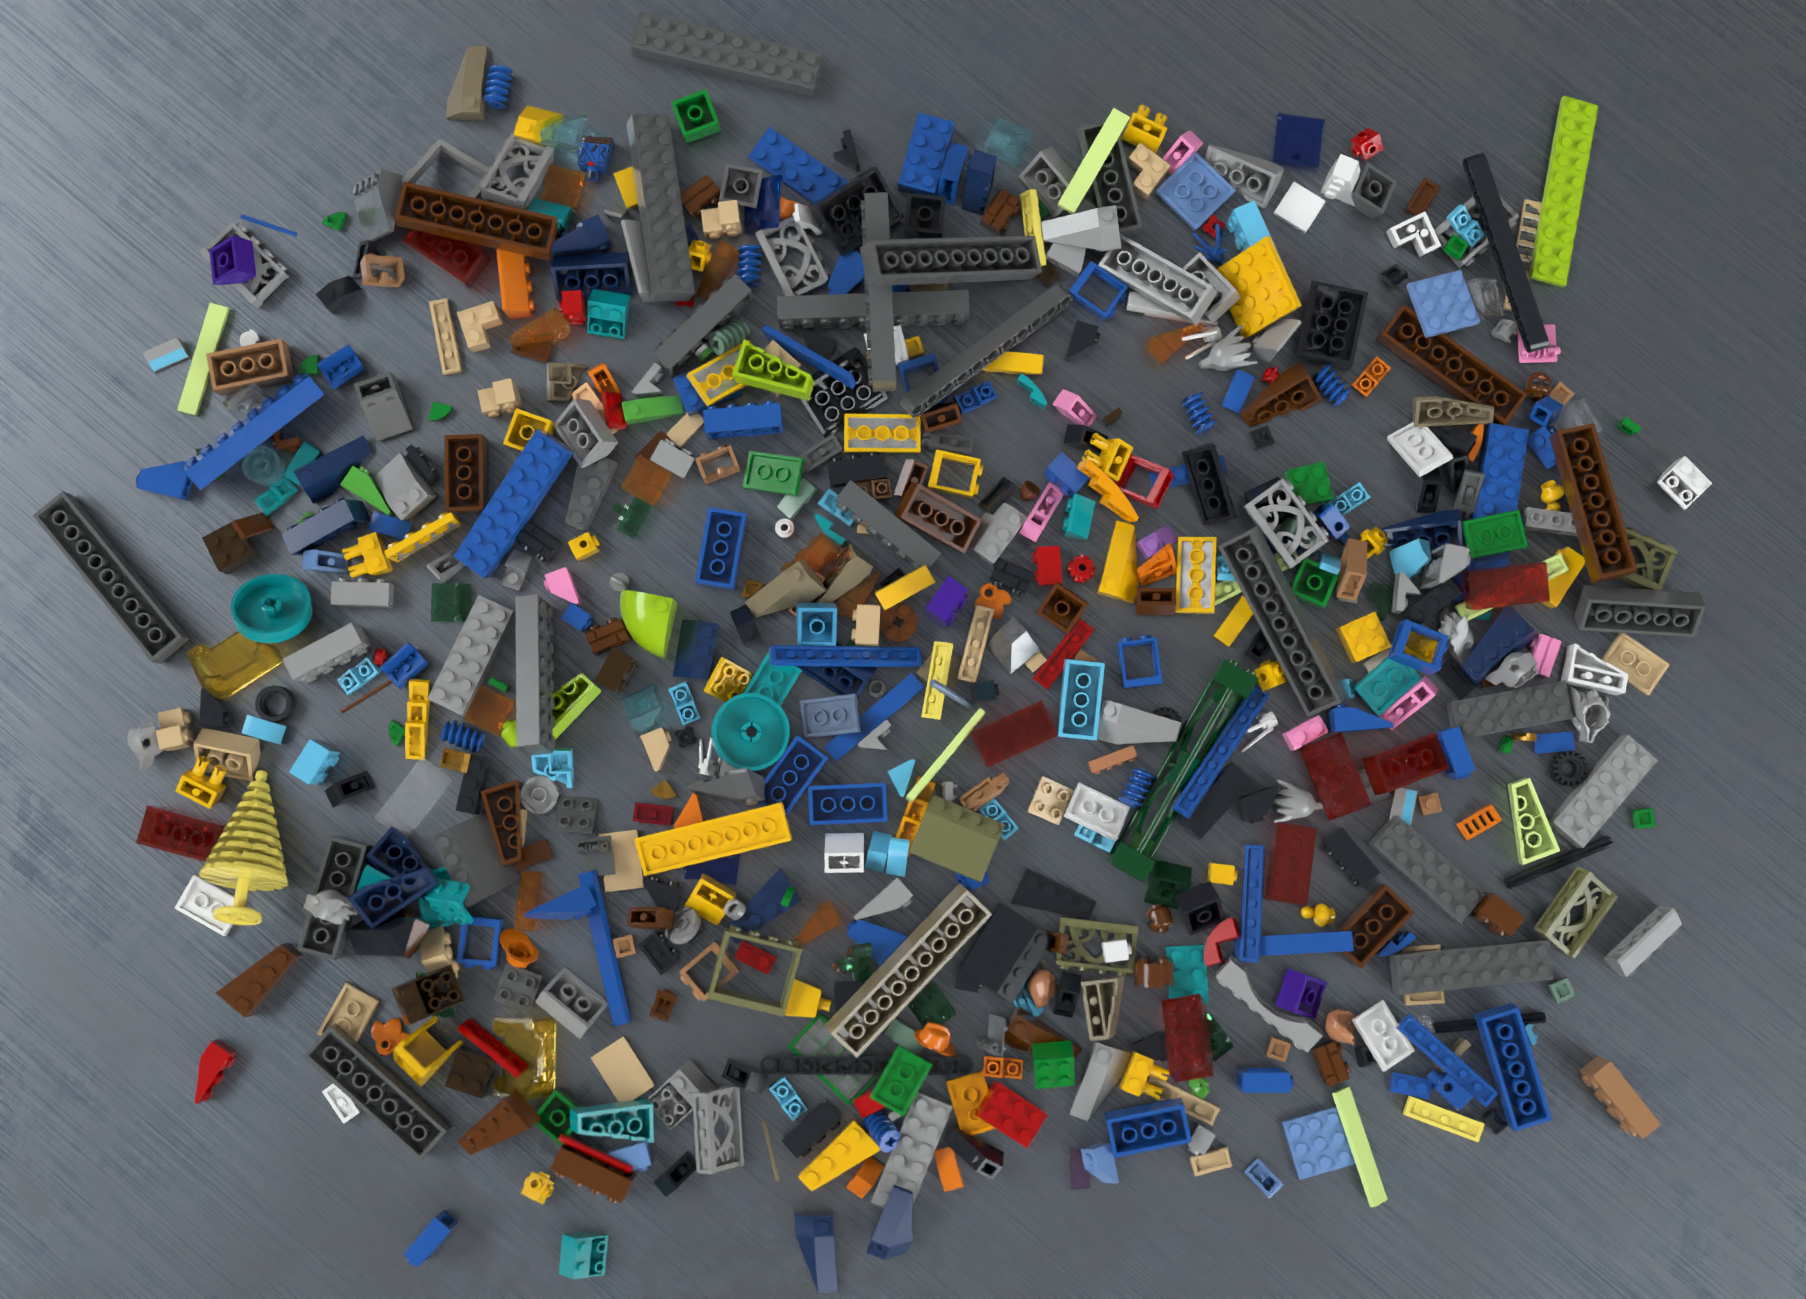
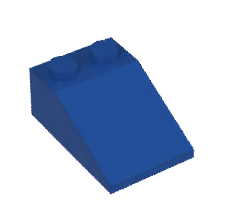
M687 372L674 377L673 380L687 414L691 416L696 413L700 414L703 410L708 409L686 377L689 373ZM738 390L711 406L722 405L741 397L742 394Z
M1337 704L1332 706L1331 709L1325 710L1328 733L1394 727L1392 722L1357 708L1347 707V704Z
M586 884L535 907L524 914L525 918L569 920L574 917L575 920H578L591 913V908L596 906V902Z

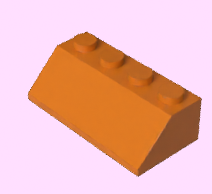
M496 249L503 311L510 319L532 317V310H535L534 300L530 297V292H533L532 281L528 278V274L531 273L530 263L527 262L525 255Z

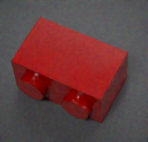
M1060 545L1036 547V552H1032L1033 563L1037 565V571H1034V582H1038V587L1054 586L1056 582L1062 585Z

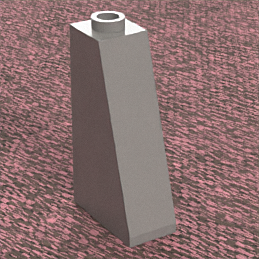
M1083 198L1075 213L1095 209L1096 206L1093 205L1090 199ZM1053 243L1046 255V261L1078 278L1081 273L1086 248Z

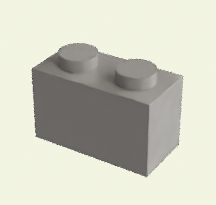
M665 439V441L660 440L649 460L684 479L695 459L691 457L693 453L684 448L682 450L675 448L676 444L668 439Z

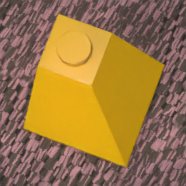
M527 105L518 117L514 135L545 148L549 146L555 149L564 115Z

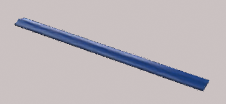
M243 214L241 215L242 219L295 237L297 235L296 232Z

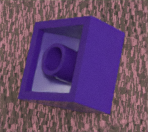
M233 235L209 250L213 285L245 283L256 276L252 241Z
M1287 969L1281 990L1277 996L1276 1006L1315 1019L1327 982Z

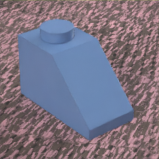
M306 550L303 551L302 570L348 574L349 560H346L344 558L345 554Z
M647 1141L635 1142L612 1149L607 1153L632 1165V1171L637 1169L638 1172L650 1169L649 1166L654 1162Z
M1097 1143L1081 1149L1082 1161L1088 1172L1103 1183H1119L1111 1143Z

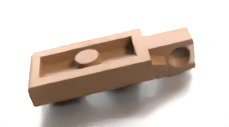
M1004 772L996 778L988 777L959 797L958 800L964 808L975 812L999 795L1011 782Z

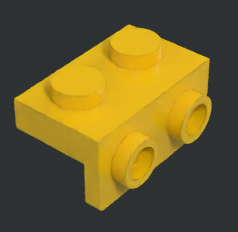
M1410 631L1403 653L1410 656L1412 654L1417 659L1431 664L1437 641Z

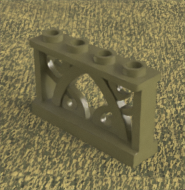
M1625 528L1630 546H1636L1644 562L1636 564V567L1645 568V570H1640L1642 572L1641 575H1637L1634 572L1629 576L1616 579L1638 589L1663 590V584L1678 551L1674 550L1670 544L1656 542L1654 537L1642 536L1633 528ZM1656 552L1664 556V563L1660 566H1654L1652 563L1660 560V558H1655L1654 554ZM1653 570H1660L1656 582H1653Z
M1577 866L1533 930L1542 935L1546 940H1549L1562 954L1575 959L1609 909L1613 906L1618 896L1599 881L1592 872ZM1592 883L1594 887L1589 890L1587 885ZM1597 891L1601 892L1599 896H1591ZM1584 903L1583 919L1569 924V911L1573 905ZM1555 931L1559 932L1557 939L1552 936ZM1564 934H1565V939L1567 940V942L1565 943V945H1564V943H1563V936H1564Z
M1060 916L1058 932L1064 933L1065 926H1069L1072 940H1069L1067 945L1074 944L1075 947L1071 948L1068 953L1074 952L1075 957L1067 959L1063 954L1056 953L1055 964H1059V968L1070 969L1071 966L1078 967L1079 971L1090 972V968L1098 969L1097 973L1102 974L1116 971L1119 976H1128L1129 973H1134L1138 926ZM1096 929L1100 930L1103 941H1108V933L1114 934L1112 940L1125 939L1127 933H1130L1132 954L1129 955V960L1124 965H1117L1115 962H1109L1110 965H1102L1101 963L1104 962L1103 954L1093 958L1081 943L1091 940L1095 935ZM1087 930L1089 935L1086 938L1079 939L1078 936H1083L1081 931ZM1081 955H1082V957H1083L1084 959H1086L1089 963L1078 962V961L1080 960V958H1081Z

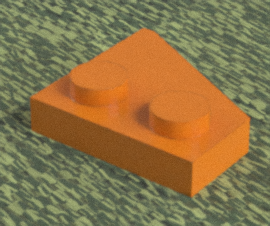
M1170 543L1165 545L1137 569L1139 582L1142 587L1177 574L1174 552Z

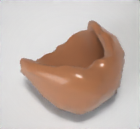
M1047 969L1034 972L1028 979L1027 989L1036 1004V1008L1045 1006L1051 998L1056 997L1055 978L1052 972Z
M1336 1009L1331 1011L1327 1015L1325 1030L1329 1037L1338 1042L1354 1046L1355 1025L1351 1020L1355 1018V1015L1347 1010Z

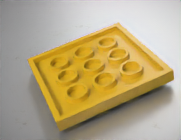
M1270 236L1264 237L1216 269L1237 290L1241 297L1229 310L1236 326L1243 325V328L1239 331L1241 336L1245 337L1243 340L1250 338L1302 306Z

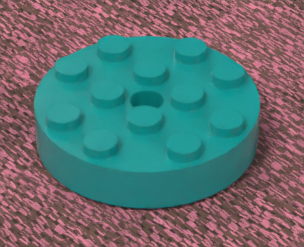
M284 574L261 575L245 582L234 593L230 604L236 629L246 638L260 643H280L300 634L309 624L313 613L311 597L307 587L298 579Z
M744 693L729 699L718 709L711 725V741L714 750L723 762L737 770L748 768L751 771H758L774 764L785 752L790 737L789 722L783 709L773 699L758 693ZM747 727L754 729V737L751 738L744 732Z

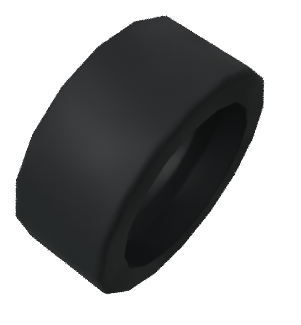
M276 685L267 686L262 689L255 700V707L259 716L270 722L285 721L293 714L296 706L292 692L287 688ZM272 693H280L286 699L285 710L279 715H271L265 709V700Z

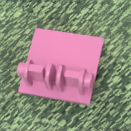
M1555 324L1544 325L1549 340V347L1532 353H1528L1525 350L1517 327L1519 363L1557 362V354H1560L1561 349L1556 346Z

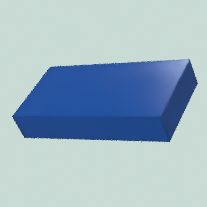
M1573 731L1537 734V741H1533L1535 754L1575 751Z

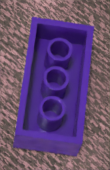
M948 575L927 605L925 616L942 628H945L946 625L950 627L956 618L957 609L961 611L967 603L968 589Z

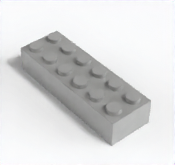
M1120 234L1121 249L1107 251L1098 266L1129 288L1196 326L1217 295L1214 287Z
M478 595L427 699L467 717L516 618V613Z
M1629 735L1619 736L1588 772L1586 779H1583V782L1577 785L1548 819L1549 825L1575 848H1584L1658 760Z
M918 1090L905 1114L899 1129L900 1139L896 1148L890 1152L871 1197V1203L884 1208L894 1184L912 1191L914 1203L952 1110V1103Z

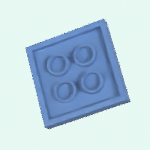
M1195 151L1155 193L1196 231L1236 190Z
M1461 270L1411 282L1406 286L1425 338L1480 323Z
M1336 1106L1281 1121L1299 1180L1356 1164Z

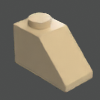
M663 727L641 735L655 772L661 771L671 747V734L669 730L665 731Z

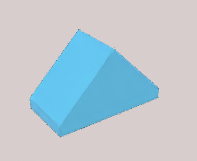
M914 759L888 771L901 797L905 796L916 761Z
M873 831L865 864L866 869L884 872L890 837L892 835Z

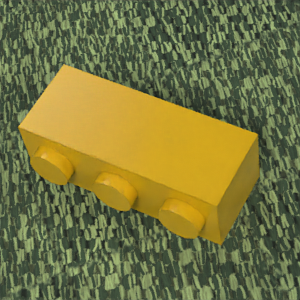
M1570 547L1563 548L1562 550L1559 549L1555 553V555L1561 553L1569 570L1533 588L1534 593L1532 597L1550 609L1558 606L1585 564L1584 557Z

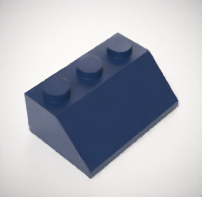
M682 619L673 676L708 682L713 672L720 631L719 624Z

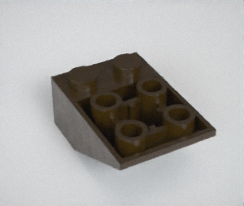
M451 964L391 987L406 1025H411L465 1001Z

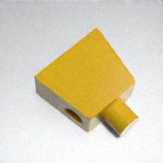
M795 977L785 1015L814 1018L818 1009L829 1012L832 1000L821 998L823 989Z

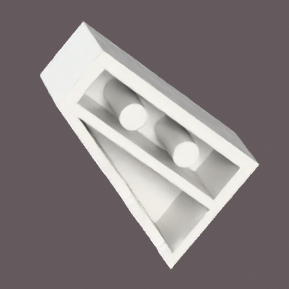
M1340 154L1328 172L1320 193H1323L1329 199H1338L1355 206L1351 195L1360 177L1359 161Z
M1576 643L1567 646L1561 681L1565 680L1567 685L1589 690L1595 689L1598 692L1616 696L1625 694L1629 674L1608 662L1602 661L1593 653L1580 648Z

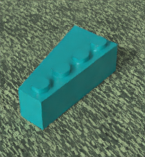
M646 1099L571 1108L570 1129L578 1134L608 1136L654 1143L653 1103Z

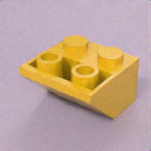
M703 873L683 907L694 909L702 918L717 926L725 915V905L730 900L735 899L737 892Z

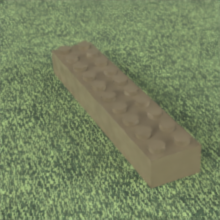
M959 883L824 1025L826 1029L857 1058L992 914Z

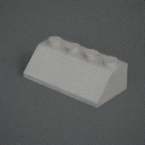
M621 220L639 295L644 303L652 301L641 221Z
M1446 543L1432 550V559L1423 567L1419 591H1425L1437 586L1465 569L1471 560L1470 548Z
M1658 906L1603 959L1619 976H1632L1641 963L1643 964L1651 958V953L1665 945L1664 941L1668 937H1673L1678 933V928L1682 923L1676 910L1671 907Z

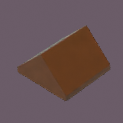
M1056 582L1036 613L1068 634L1089 603Z

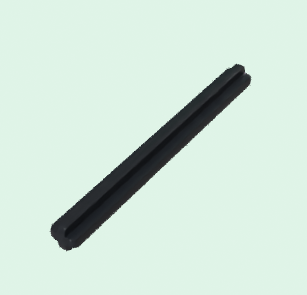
M1606 836L1587 844L1584 848L1575 849L1504 880L1505 885L1508 889H1512L1612 847L1613 841L1611 837Z
M1543 1012L1521 1014L1524 1025L1546 1022V1015ZM1475 1019L1430 1023L1429 1030L1432 1034L1478 1030Z

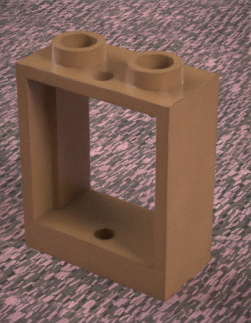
M1348 538L1340 557L1341 568L1337 579V597L1356 601L1367 575V542Z
M717 940L679 971L681 981L686 986L689 984L693 989V995L698 1000L702 999L703 1002L708 999V992L705 994L687 971L711 950L718 956L720 944ZM725 952L723 964L730 973L717 984L716 988H721L741 970L727 952Z

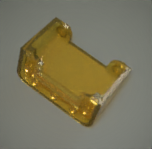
M239 631L211 649L206 645H196L186 652L200 686L218 699L230 697L279 665L283 658L275 643L256 642L246 638Z
M495 1017L493 1024L495 1034L503 1037V1045L526 1062L529 1068L520 1077L516 1078L503 1067V1075L496 1077L492 1084L493 1097L505 1098L515 1089L518 1090L524 1099L528 1100L550 1096L555 1088L554 1019L552 1017Z

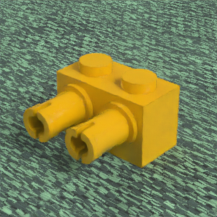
M1140 105L1137 113L1133 112L1121 139L1135 146L1141 143L1153 153H1156L1167 131V128L1164 127L1167 116L1163 115L1162 119H1160L1162 113H1157L1154 121L1147 119L1150 108L1146 107L1145 111H1143L1145 105Z
M1094 433L1091 437L1093 439H1090V444L1101 449V454L1098 456L1087 450L1082 460H1090L1113 482L1119 481L1134 447L1119 438L1105 439L1098 433Z
M377 532L357 538V545L342 549L346 560L360 555L364 557L363 563L348 567L352 578L366 573L377 577L393 571L390 559L384 553L386 547L382 535Z
M198 756L194 768L181 776L175 792L211 809L220 802L226 789V785L221 782L227 772V768L224 767L222 769L221 765H215L210 778L204 774L210 760L206 758L204 761V756Z
M1133 1051L1119 1087L1121 1090L1138 1097L1143 1093L1159 1100L1160 1095L1155 1092L1161 1094L1163 1088L1148 1083L1147 1077L1152 1075L1166 1082L1168 1077L1162 1073L1169 1076L1170 1070L1154 1064L1153 1059Z

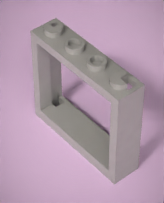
M438 139L435 144L429 146L428 152L418 159L413 169L410 168L402 181V186L403 182L415 184L440 154L480 177L481 180L486 178L488 167L445 141ZM481 180L467 195L468 197L484 199L481 198V190H479Z

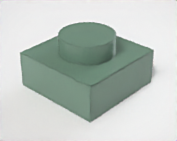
M1567 977L1548 984L1556 1003L1576 996Z

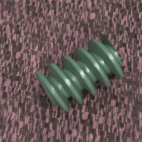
M735 319L710 333L708 339L710 348L715 354L722 355L724 352L729 351V349L743 343V340H748L750 331L744 321Z

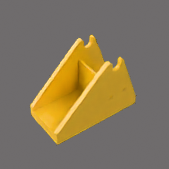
M436 1015L393 1049V1060L420 1087L463 1044V1041L459 1040L446 1051L427 1032L437 1022L438 1017Z

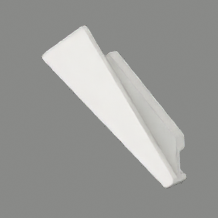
M1129 291L1126 310L1141 312L1146 316L1190 323L1147 297ZM1203 315L1197 324L1215 327L1218 321L1216 320L1212 324Z

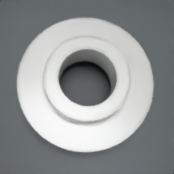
M780 519L775 525V531L778 536L787 538L793 534L794 525L789 519ZM787 525L788 530L782 531L781 526Z

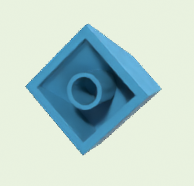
M796 603L797 646H836L837 606L835 603Z

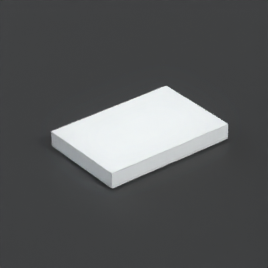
M1412 422L1387 436V441L1419 477L1453 459L1451 452L1427 426L1414 427Z
M1078 782L1063 817L1116 842L1131 807Z
M194 874L176 904L175 909L217 933L227 936L233 924L220 922L214 919L212 915L213 911L218 907L233 906L235 895Z
M1384 1000L1379 1001L1351 1020L1382 1071L1388 1070L1415 1051L1410 1041L1396 1029L1399 1024Z

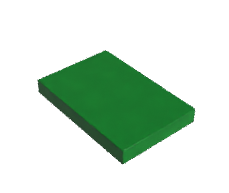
M749 450L742 488L798 496L805 459Z
M1520 509L1461 522L1467 548H1470L1469 554H1471V559L1528 547Z
M898 1044L870 1094V1098L904 1117L933 1063Z

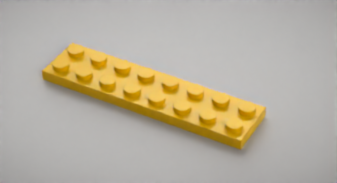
M779 802L635 838L634 841L643 874L647 876L791 841L792 836L783 803Z

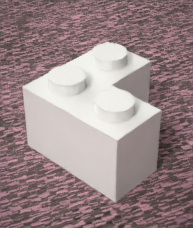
M1426 212L1414 216L1386 231L1394 249L1412 241L1419 257L1441 246Z

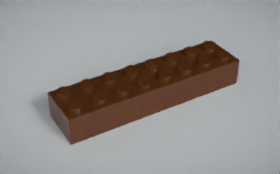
M403 182L395 214L397 226L547 261L551 259L558 229V218L408 182Z
M1404 304L1398 309L1376 339L1460 401L1493 406V424L1506 425L1528 395L1443 333L1425 338L1417 314Z
M1592 423L1556 431L1549 438L1591 584L1631 575L1637 571V567L1595 424Z

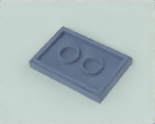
M857 694L799 700L804 739L861 732Z

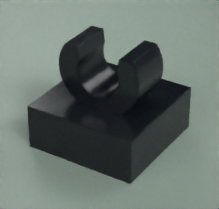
M1268 425L1249 432L1255 450L1275 443Z

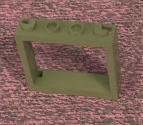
M735 925L725 926L708 990V999L784 1017L802 946L796 940L788 939L784 941L780 940V937L769 934L767 937L755 930L747 932ZM730 936L793 951L780 1003L716 988Z

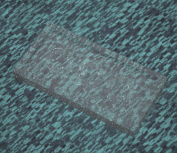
M422 756L374 819L388 829L392 826L408 838L454 779Z

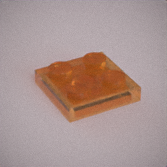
M549 165L540 199L571 207L572 210L578 211L587 174Z
M638 455L621 489L655 507L673 473Z
M480 685L463 720L496 736H500L503 730L502 726L506 723L516 701Z

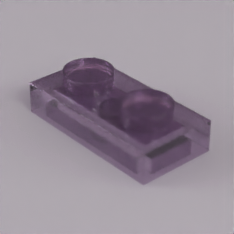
M1083 1148L1068 1149L1071 1190L1091 1189L1090 1172L1085 1169L1082 1161L1081 1149Z

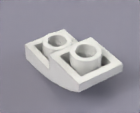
M799 203L794 204L795 212H793V218L795 223H798L802 229H812L816 235L823 234L822 228L817 223L809 207Z

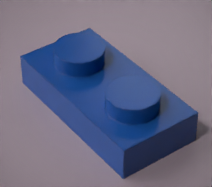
M1392 1071L1389 1091L1429 1100L1432 1082L1426 1078Z

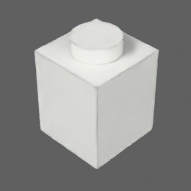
M1126 939L1101 942L1104 962L1129 960L1132 950L1131 944L1127 943Z

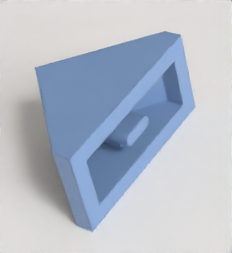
M1258 1158L1244 1171L1269 1199L1284 1185Z

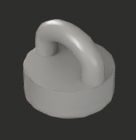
M615 573L610 578V585L615 591L621 592V590L628 589L630 581L624 573Z
M738 899L730 900L724 907V913L732 920L740 919L746 910V906Z

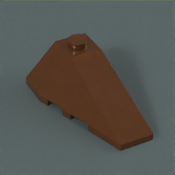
M1299 362L1284 371L1240 413L1247 425L1251 427L1270 421L1272 417L1278 415L1286 416L1291 411L1306 410L1321 401L1322 398L1308 372Z
M1019 1006L1016 1007L1006 1021L1007 1031L1004 1041L1012 1048L1032 1053V1044L1070 1040ZM1071 1041L1075 1060L1082 1051V1047Z

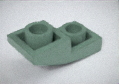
M802 477L798 496L785 495L777 508L788 518L794 519L804 504H808L818 488L805 477Z
M894 1018L883 1032L891 1040L918 1055L924 1047L915 1039L914 1034L917 1030L897 1018Z

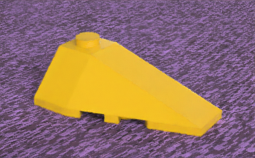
M1116 520L1097 594L1134 604L1137 587L1139 586L1135 525Z

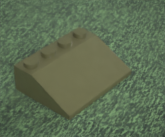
M933 795L909 853L981 883L1002 836L1005 824Z

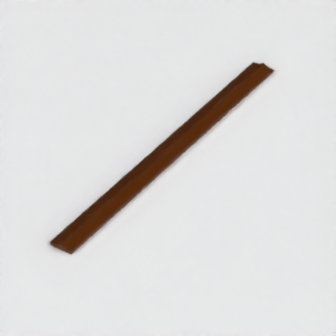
M387 680L340 711L342 713L346 712L391 684L392 680Z

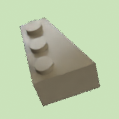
M1125 975L1092 978L1081 982L1090 1041L1107 1040L1116 1035Z

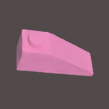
M1049 482L1019 532L1020 534L1036 543L1064 496L1059 487Z
M1425 675L1379 717L1394 723V727L1390 728L1392 731L1435 697L1439 689Z

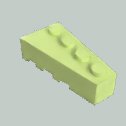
M1525 777L1507 784L1518 862L1524 865L1559 852L1560 849L1531 779Z

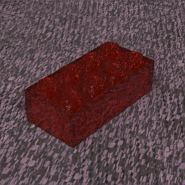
M411 229L403 240L408 248L468 289L471 288L491 260L485 251L473 243Z
M1537 561L1462 570L1466 609L1479 610L1550 601L1546 562Z
M1042 700L971 732L986 768L1058 736Z
M1341 732L1299 748L1329 821L1372 805Z
M1436 732L1422 735L1362 758L1374 795L1389 793L1449 769Z
M147 805L136 843L205 862L208 856L211 855L215 844L218 843L217 840L220 835L225 832L223 830L226 824L156 805Z
M1274 822L1264 899L1307 906L1317 828Z
M1195 994L1162 1000L1168 1068L1172 1079L1176 1083L1214 1076L1206 1003L1202 996Z

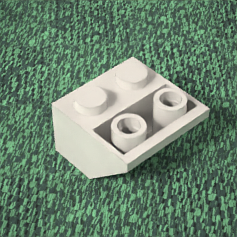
M1686 456L1677 459L1671 464L1657 481L1660 487L1683 510L1687 509L1712 484Z
M825 833V873L864 872V833Z

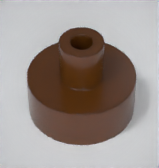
M1025 481L1020 487L1023 493L1021 498L1024 501H1027L1028 498L1035 500L1040 494L1038 486L1031 481Z

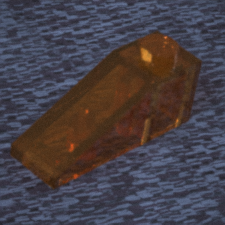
M722 240L719 241L696 293L697 296L708 301L709 295L714 290H719L723 286L722 283L727 278L739 255L736 247Z
M555 307L508 336L512 348L552 343L566 338L570 333L569 323Z
M1199 323L1196 326L1191 325L1162 333L1157 337L1152 336L1146 342L1145 351L1160 367L1190 341H1183L1182 337L1199 333L1204 325Z
M880 570L876 571L834 601L837 606V614L854 623L853 609H857V604L865 605L882 572Z
M521 872L515 910V931L538 930L539 919L525 918L524 914L540 905L542 872Z
M826 901L818 905V910L814 912L794 940L802 945L842 925L843 921L833 902L829 904Z

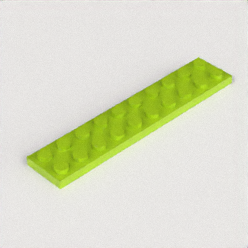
M1563 96L1560 100L1529 279L1559 287L1566 286L1598 105L1568 96Z

